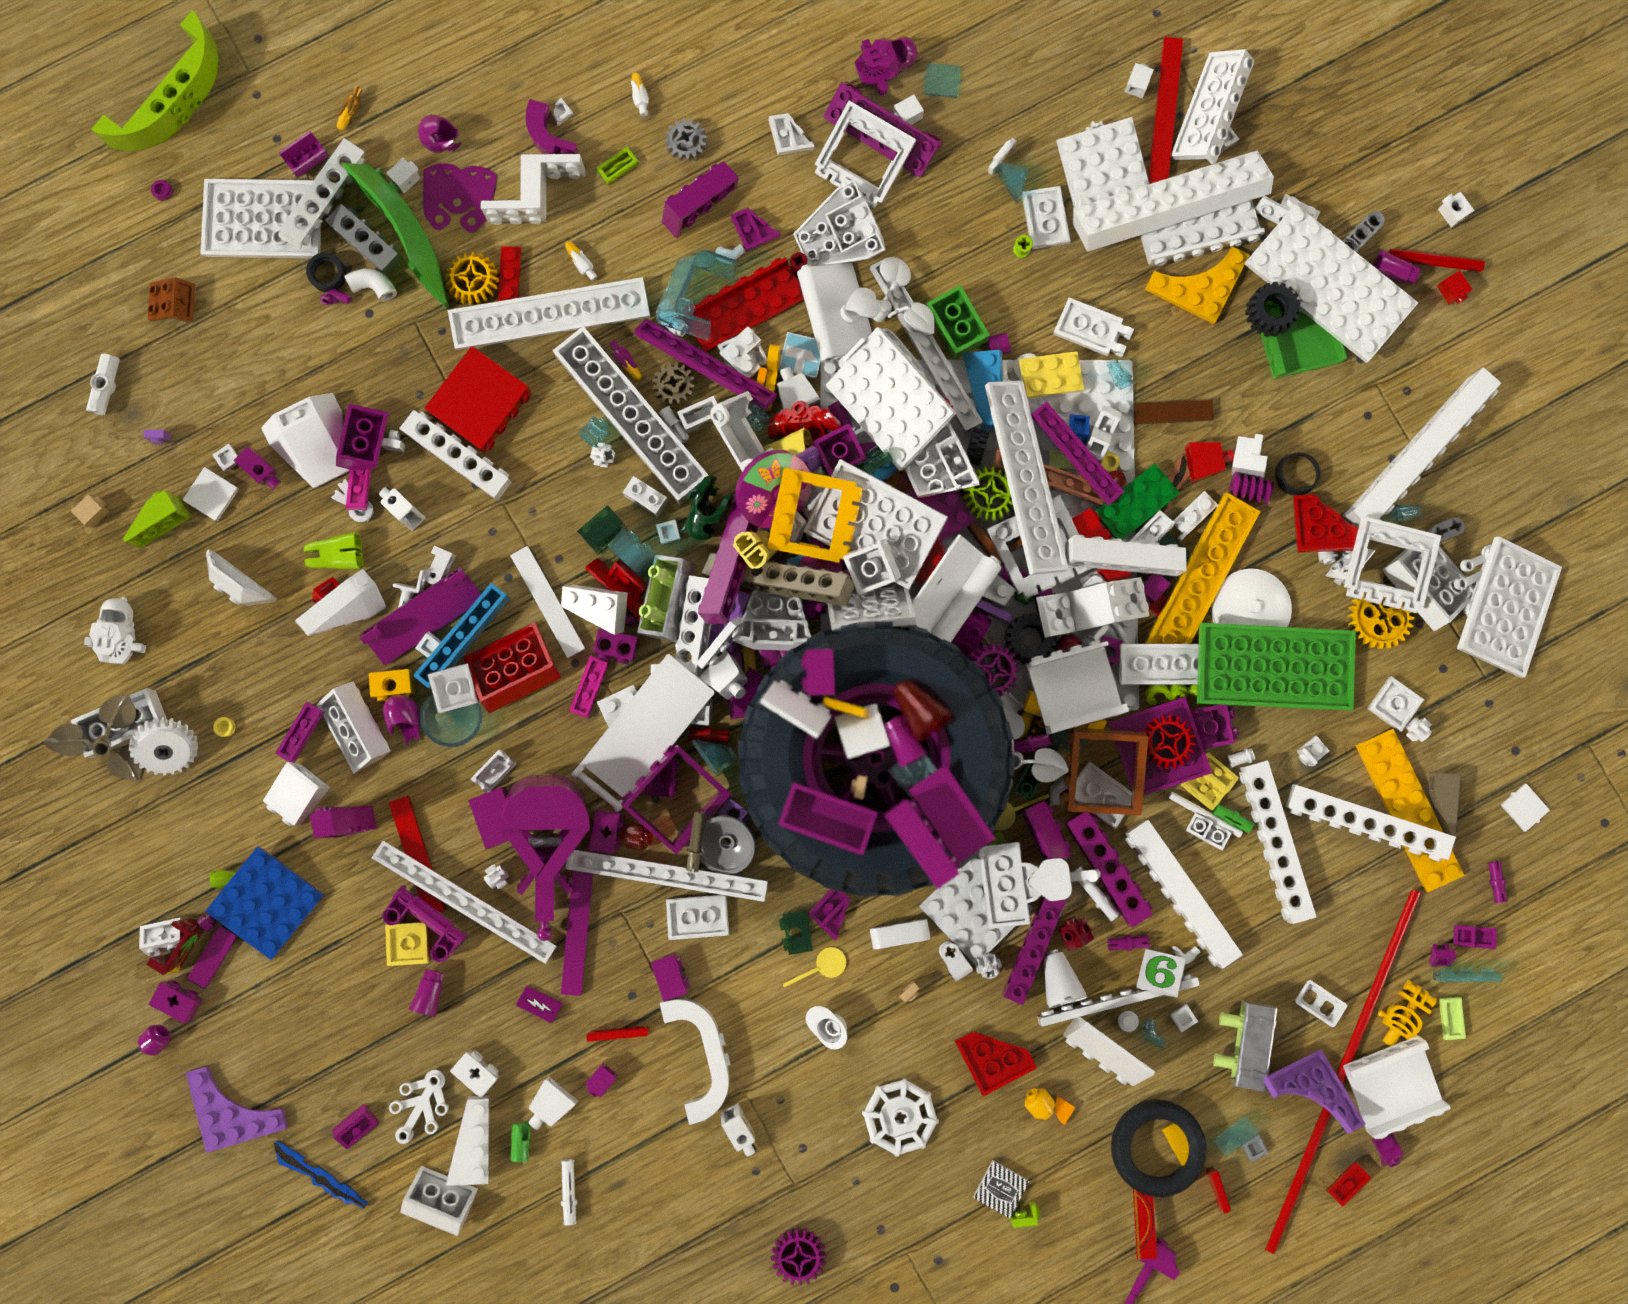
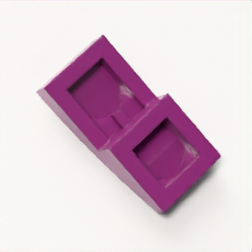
M1454 925L1453 945L1496 949L1497 929Z

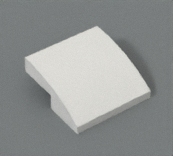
M876 704L865 707L870 712L868 720L847 713L835 717L848 759L890 746Z

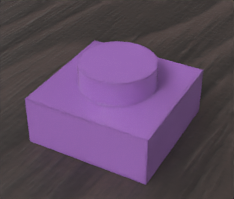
M144 430V438L149 440L151 444L163 445L164 442H171V434L165 430Z

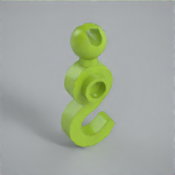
M1152 684L1146 689L1145 696L1151 705L1157 704L1154 697L1157 693H1164L1166 698L1171 701L1187 697V695L1197 698V684H1191L1190 687H1186L1185 684H1171L1169 687L1166 684Z

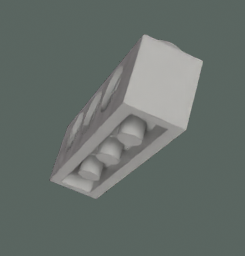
M340 203L325 219L326 223L379 271L388 276L402 261V258L399 256L400 251L392 243L390 245L385 243L386 238L378 231L374 233L370 229L372 226L365 219L360 221L356 217L357 213L350 206L346 208ZM355 223L353 228L347 229L349 224ZM364 236H369L367 241L361 242ZM383 248L382 253L376 254L378 249Z

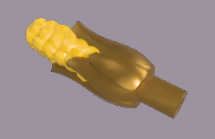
M355 86L352 94L345 98L343 106L338 113L340 117L336 126L339 130H345L347 125L352 123L353 117L359 109V97L362 89L358 86Z

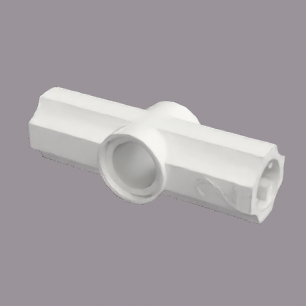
M101 354L96 374L90 380L92 389L86 411L97 415H105L110 395L116 389L114 380L120 361L118 357ZM106 381L105 386L100 388L101 384Z

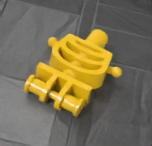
M1410 980L1406 981L1403 989L1411 992L1410 995L1402 991L1398 992L1399 996L1409 1002L1407 1007L1392 1004L1385 1013L1382 1010L1378 1012V1015L1383 1017L1382 1023L1390 1028L1382 1040L1388 1046L1395 1045L1401 1036L1407 1040L1419 1036L1417 1033L1422 1029V1021L1414 1012L1416 1007L1430 1014L1432 1011L1423 1005L1424 1002L1429 1004L1430 1007H1433L1437 1002V998L1430 996L1427 990L1421 992V986H1415ZM1403 1009L1404 1012H1402L1403 1014H1398L1395 1011ZM1392 1017H1398L1399 1019L1395 1021L1392 1020Z

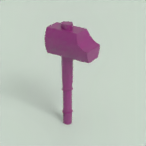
M1161 1238L1156 1240L1157 1259H1138L1145 1264L1135 1280L1131 1291H1129L1130 1293L1124 1304H1134L1154 1269L1173 1280L1179 1275L1180 1271L1175 1265L1176 1253L1167 1246L1168 1243Z

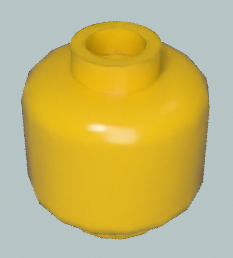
M1033 1088L1027 1092L1024 1102L1025 1107L1034 1118L1045 1120L1054 1113L1055 1101L1044 1088Z

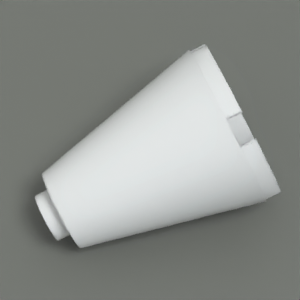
M1058 949L1046 952L1047 956L1043 959L1048 1008H1056L1064 1004H1071L1086 999V992L1064 953L1058 952Z

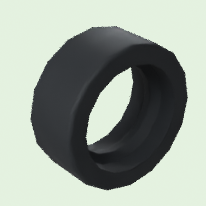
M319 253L309 260L306 266V275L308 280L318 290L328 292L332 289L338 290L344 285L346 280L344 275H346L347 271L344 264L335 255ZM325 262L334 263L338 270L336 277L328 283L319 282L315 276L317 268Z

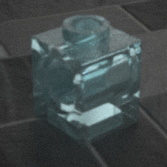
M593 416L578 432V435L591 448L598 447L597 444L602 443L610 434L607 428L609 425L601 417L597 419Z

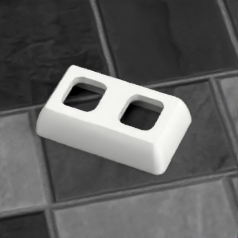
M1311 980L1305 983L1295 999L1299 1006L1331 1027L1336 1026L1347 1008L1346 1003ZM1308 989L1317 994L1316 999L1311 1005L1303 1000V996ZM1325 1001L1334 1005V1009L1329 1016L1320 1012V1008Z

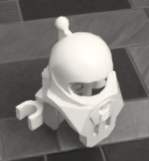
M127 598L106 600L101 606L97 623H92L90 637H85L84 645L93 647V651L101 662L125 665L133 652L145 653L146 645L135 643L133 610L127 602Z

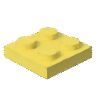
M422 922L403 923L393 926L385 925L387 966L429 963L428 926Z

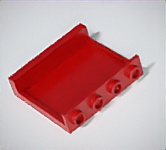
M470 347L424 409L485 454L487 450L489 451L495 445L494 440L497 436L505 432L510 419H514L519 413L518 409L522 403L525 404L530 399L532 391L526 384L476 348Z

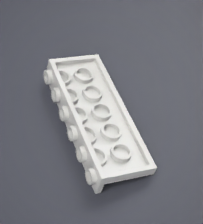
M1246 49L1209 53L1171 153V157L1174 160L1207 159L1211 164H1216L1254 64V59Z
M1250 200L1140 236L1148 265L1155 264V266H1161L1170 260L1177 262L1185 259L1186 256L1193 255V257H1198L1206 251L1217 252L1226 246L1231 248L1247 241L1249 243L1257 242L1265 233V229H1260L1253 201Z

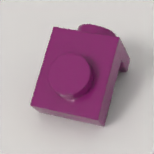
M1393 1133L1388 1134L1387 1137L1382 1139L1372 1138V1142L1382 1159V1167H1394L1401 1163L1400 1161L1404 1153Z

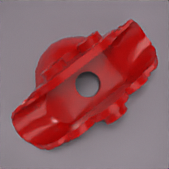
M797 401L793 404L791 410L785 408L780 413H774L769 421L768 437L770 439L780 435L786 437L793 432L807 428L812 434L813 441L825 436V429L835 431L842 426L840 421L827 408L810 407L804 401Z

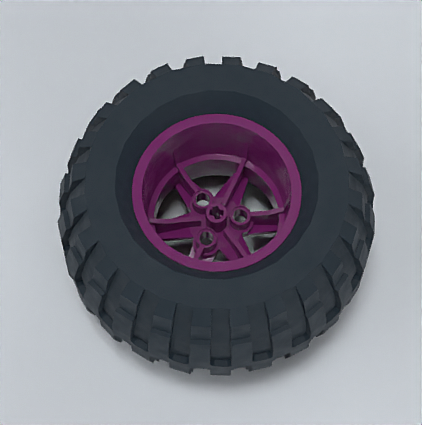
M856 622L841 626V632H832V629L820 631L801 645L790 649L778 661L779 663L767 675L765 674L749 706H747L741 737L738 740V759L740 768L739 781L748 806V813L765 838L766 844L778 856H781L792 867V870L824 886V888L848 892L859 897H877L878 895L899 896L923 887H931L934 885L884 816L886 812L902 802L895 777L896 772L892 767L894 766L899 773L907 772L904 768H900L893 747H883L862 754L856 762L851 761L847 758L843 744L823 745L829 730L836 722L835 717L846 713L828 708L830 710L828 714L831 715V718L817 739L762 705L760 701L773 682L780 683L781 680L791 685V691L798 695L799 692H802L808 696L807 692L803 691V678H807V670L802 669V655H806V650L833 649L835 696L810 697L811 700L809 702L817 707L818 703L822 705L824 698L828 697L859 707L876 704L889 706L901 711L897 717L902 716L906 725L908 724L909 726L914 721L922 731L928 747V761L936 770L946 765L991 833L995 830L998 819L1006 809L1010 794L1008 793L1012 776H1014V757H1012L1013 735L1010 724L1006 720L1003 702L996 690L991 687L985 677V672L973 660H969L959 650L958 646L945 639L938 638L928 632L927 629L912 625L906 628L893 627V622H875V628H858V623ZM871 753H879L881 761L879 763H871ZM822 759L853 767L838 796L832 791L825 778ZM918 761L910 764L911 767L906 766L910 772H915L914 769H920ZM882 771H886L890 777L889 781L884 784L880 783L877 778L878 774ZM858 776L867 777L865 789L873 782L889 809L877 812L863 855L778 825L793 783L851 803L855 799V793L851 792L853 779L857 780ZM915 798L909 799L908 802L912 800L921 811L917 814L920 819L923 820L925 818L934 829L930 832L933 837H939L942 840ZM947 847L944 852L947 856H950L952 853ZM975 853L958 863L960 865L959 868H963L974 857Z

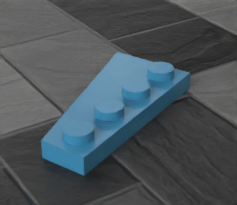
M991 350L962 353L976 410L983 421V424L980 425L981 430L995 431L985 385L988 382H1003L1002 351Z

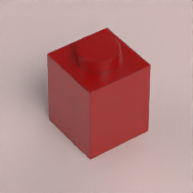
M1461 271L1449 276L1437 285L1448 305L1454 302L1460 304L1468 298L1467 294L1473 290Z

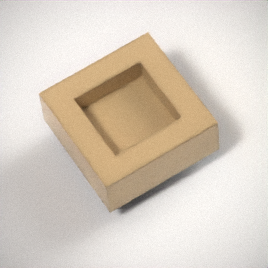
M858 776L857 780L853 779L851 792L855 793L854 798L863 799L867 777Z
M912 981L898 995L904 1002L907 1000L911 1002L919 994L917 990L920 988Z

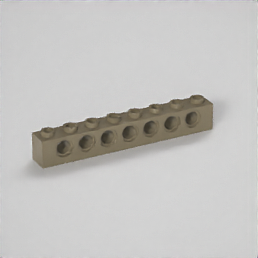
M715 553L709 554L701 574L705 578L710 577V571L715 562ZM769 560L758 569H752L747 564L739 588L847 606L855 584L845 572L834 573L826 569L815 570L808 566L796 567L790 563L784 565Z

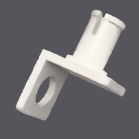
M420 570L417 587L401 583L393 584V587L402 590L398 608L411 600L414 593L424 591L426 584L424 574L426 570Z

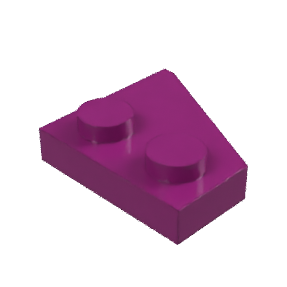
M749 208L730 215L746 252L781 237L777 230L775 231L766 221L757 217Z
M829 889L807 914L836 941L850 898L843 891L839 892Z

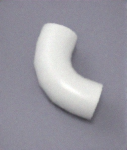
M363 268L344 275L353 293L365 288H371L375 291L381 302L389 301L397 295V291L390 279L375 269Z

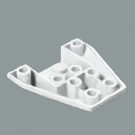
M854 179L837 188L793 233L801 253L807 256V265L809 264L811 267L867 260L886 250L883 236L869 204Z
M333 393L307 397L273 414L261 428L269 445L314 489L350 471V469L336 467V454L344 422L342 410Z

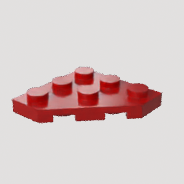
M1314 494L1293 495L1297 553L1353 551L1358 528L1353 524L1347 523L1340 514L1320 502V499Z
M974 1031L954 1040L983 1097L1037 1069L1026 1048Z

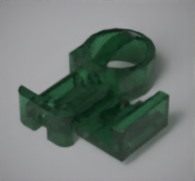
M877 445L864 453L868 460L858 463L855 467L871 475L881 466L893 461V458L887 449H884L883 452Z

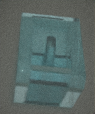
M1001 162L998 164L997 173L1015 203H1018L1022 196L1029 169Z

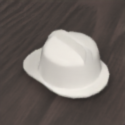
M822 1006L810 1008L805 1018L810 1030L826 1047L830 1049L842 1048L847 1041V1024L840 1015L831 1012L828 1008Z

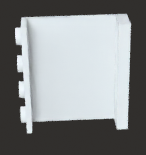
M1100 640L1089 642V646L1084 648L1081 645L1069 648L1070 651L1063 653L1062 650L1050 653L1051 657L1043 658V655L1031 658L1032 662L1026 665L1047 735L1129 712L1127 704L1122 705L1104 648L1108 646V641L1101 643Z
M1415 1036L1343 1065L1361 1117L1366 1124V1131L1374 1139H1382L1392 1132L1403 1131L1407 1126L1422 1123L1427 1118L1444 1114V1111L1451 1109L1450 1105L1441 1098L1425 1050L1429 1049L1428 1043L1420 1036Z

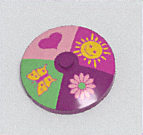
M785 450L768 451L757 456L745 467L737 482L735 498L740 513L751 524L760 528H771L784 467L810 472L805 462L797 455ZM802 482L796 508L799 514L810 497L812 488L810 483Z

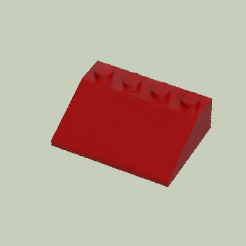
M535 622L463 657L465 663L469 666L479 700L488 713L504 707L561 678L555 661Z

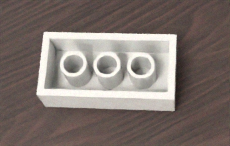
M146 688L129 695L136 709V718L126 728L112 726L108 737L111 741L110 749H119L130 744V737H133V731H138L139 725L144 727L145 721L151 723L153 718H156L158 721L162 717L167 720L156 690ZM100 708L70 720L72 724L79 726L83 730L82 738H87L92 743H94L97 737L105 735L109 723L100 720ZM84 742V757H99L96 756L93 753L92 748H89V745L86 742Z

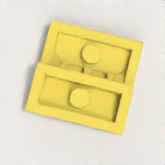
M1207 752L1206 756L1212 773L1181 783L1180 785L1212 811L1224 795L1231 790L1239 777Z

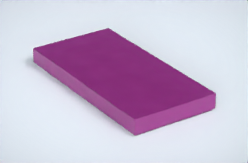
M946 765L909 789L958 863L995 839Z

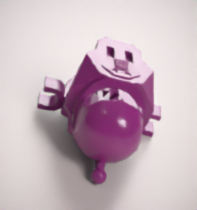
M884 37L875 40L872 46L870 40L867 39L861 42L860 48L863 53L857 58L854 66L861 83L869 86L877 85L881 96L888 93L889 87L887 82L900 74L902 70L911 67L917 60L919 53L915 42L909 37H900L895 40H887Z

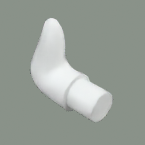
M1195 946L1186 954L1178 947H1172L1176 956L1186 958L1185 964L1192 962L1200 953L1199 949Z

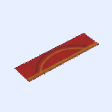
M1133 1189L1136 1258L1157 1259L1154 1197Z

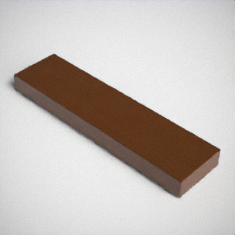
M1212 400L1139 403L1133 405L1134 425L1214 420Z

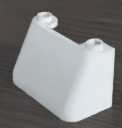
M749 391L722 401L711 410L712 421L742 472L757 456L773 451V448L764 450L745 418L752 413L750 409L748 410V404L753 400Z

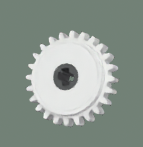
M164 717L158 721L156 718H153L151 723L145 721L144 727L139 725L138 731H133V737H130L129 744L130 757L134 758L135 764L140 763V769L145 767L147 773L153 771L155 775L162 773L163 776H166V773L173 775L174 771L177 770L182 772L183 766L188 768L189 762H194V757L197 756L198 750L197 736H194L193 730L188 731L187 724L182 726L180 720L174 722L173 718L165 720Z

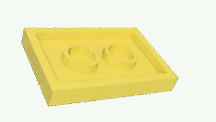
M1077 351L1019 360L1027 399L1081 392L1084 390Z

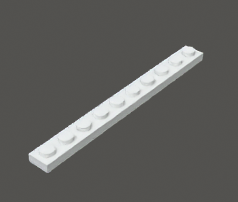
M883 259L871 265L870 270L886 296L893 282L884 279L880 273V265L885 260ZM896 283L888 298L893 310L895 311L905 306L911 308L914 302L904 286ZM905 311L896 314L945 399H949L950 405L953 406L956 412L955 417L964 433L982 425V419L933 335L921 332L910 326L904 319Z
M382 841L372 856V859L545 964L557 947L549 941L539 940L537 934L385 841Z
M577 849L567 859L565 869L763 902L766 898L768 885L766 880L705 870L694 872L693 868L692 872L686 871V867Z

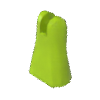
M358 531L304 545V553H319L320 556L305 559L306 567L362 570V541Z

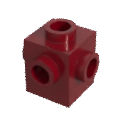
M1075 916L1065 920V925L1059 928L1068 951L1083 947L1094 940L1090 926L1084 917L1076 919Z

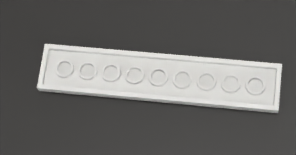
M643 277L448 310L455 350L580 329L582 326L590 328L650 317Z
M1023 381L988 382L985 385L986 394L1029 574L1065 572L1069 568Z

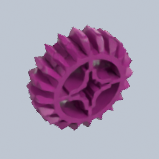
M994 643L989 645V649L986 645H982V651L977 648L975 649L976 655L970 654L969 657L985 672V677L991 686L997 677L1006 678L1000 686L993 688L999 697H1003V690L1006 693L1011 692L1008 685L1010 687L1016 686L1012 680H1019V677L1014 675V673L1020 672L1019 668H1014V665L1019 664L1018 660L1012 662L1011 659L1015 657V654L1007 655L1009 648H1005L1002 651L1001 644L996 647V650ZM988 654H994L993 659L990 660L988 665L979 664L983 657ZM1000 658L1005 662L1007 671L1001 668ZM995 667L998 674L990 675L989 670L986 668Z
M799 1227L795 1228V1233L788 1229V1236L781 1233L782 1241L776 1239L775 1244L778 1247H772L774 1255L771 1256V1261H775L772 1267L773 1269H779L777 1276L784 1274V1282L790 1278V1285H794L795 1280H798L799 1286H802V1280L810 1284V1277L816 1280L817 1274L815 1272L822 1274L823 1269L820 1266L826 1265V1261L822 1259L827 1257V1253L822 1251L825 1249V1245L819 1244L821 1241L820 1236L813 1239L814 1231L807 1235V1228L803 1229V1233H799ZM795 1241L794 1249L787 1251L786 1254H782L784 1248ZM801 1241L811 1245L815 1252L804 1249ZM798 1247L799 1253H801L800 1265H798V1260H796ZM811 1259H815L813 1265L803 1271V1265L806 1262H811ZM783 1261L794 1264L796 1271L790 1270Z

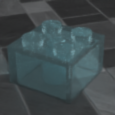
M623 528L607 546L614 555L642 578L653 565L654 550L646 543L642 545L640 543L641 540L632 530L627 532Z

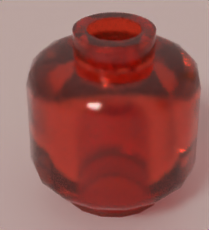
M630 823L626 829H623L621 839L629 849L644 850L651 845L653 834L640 823Z

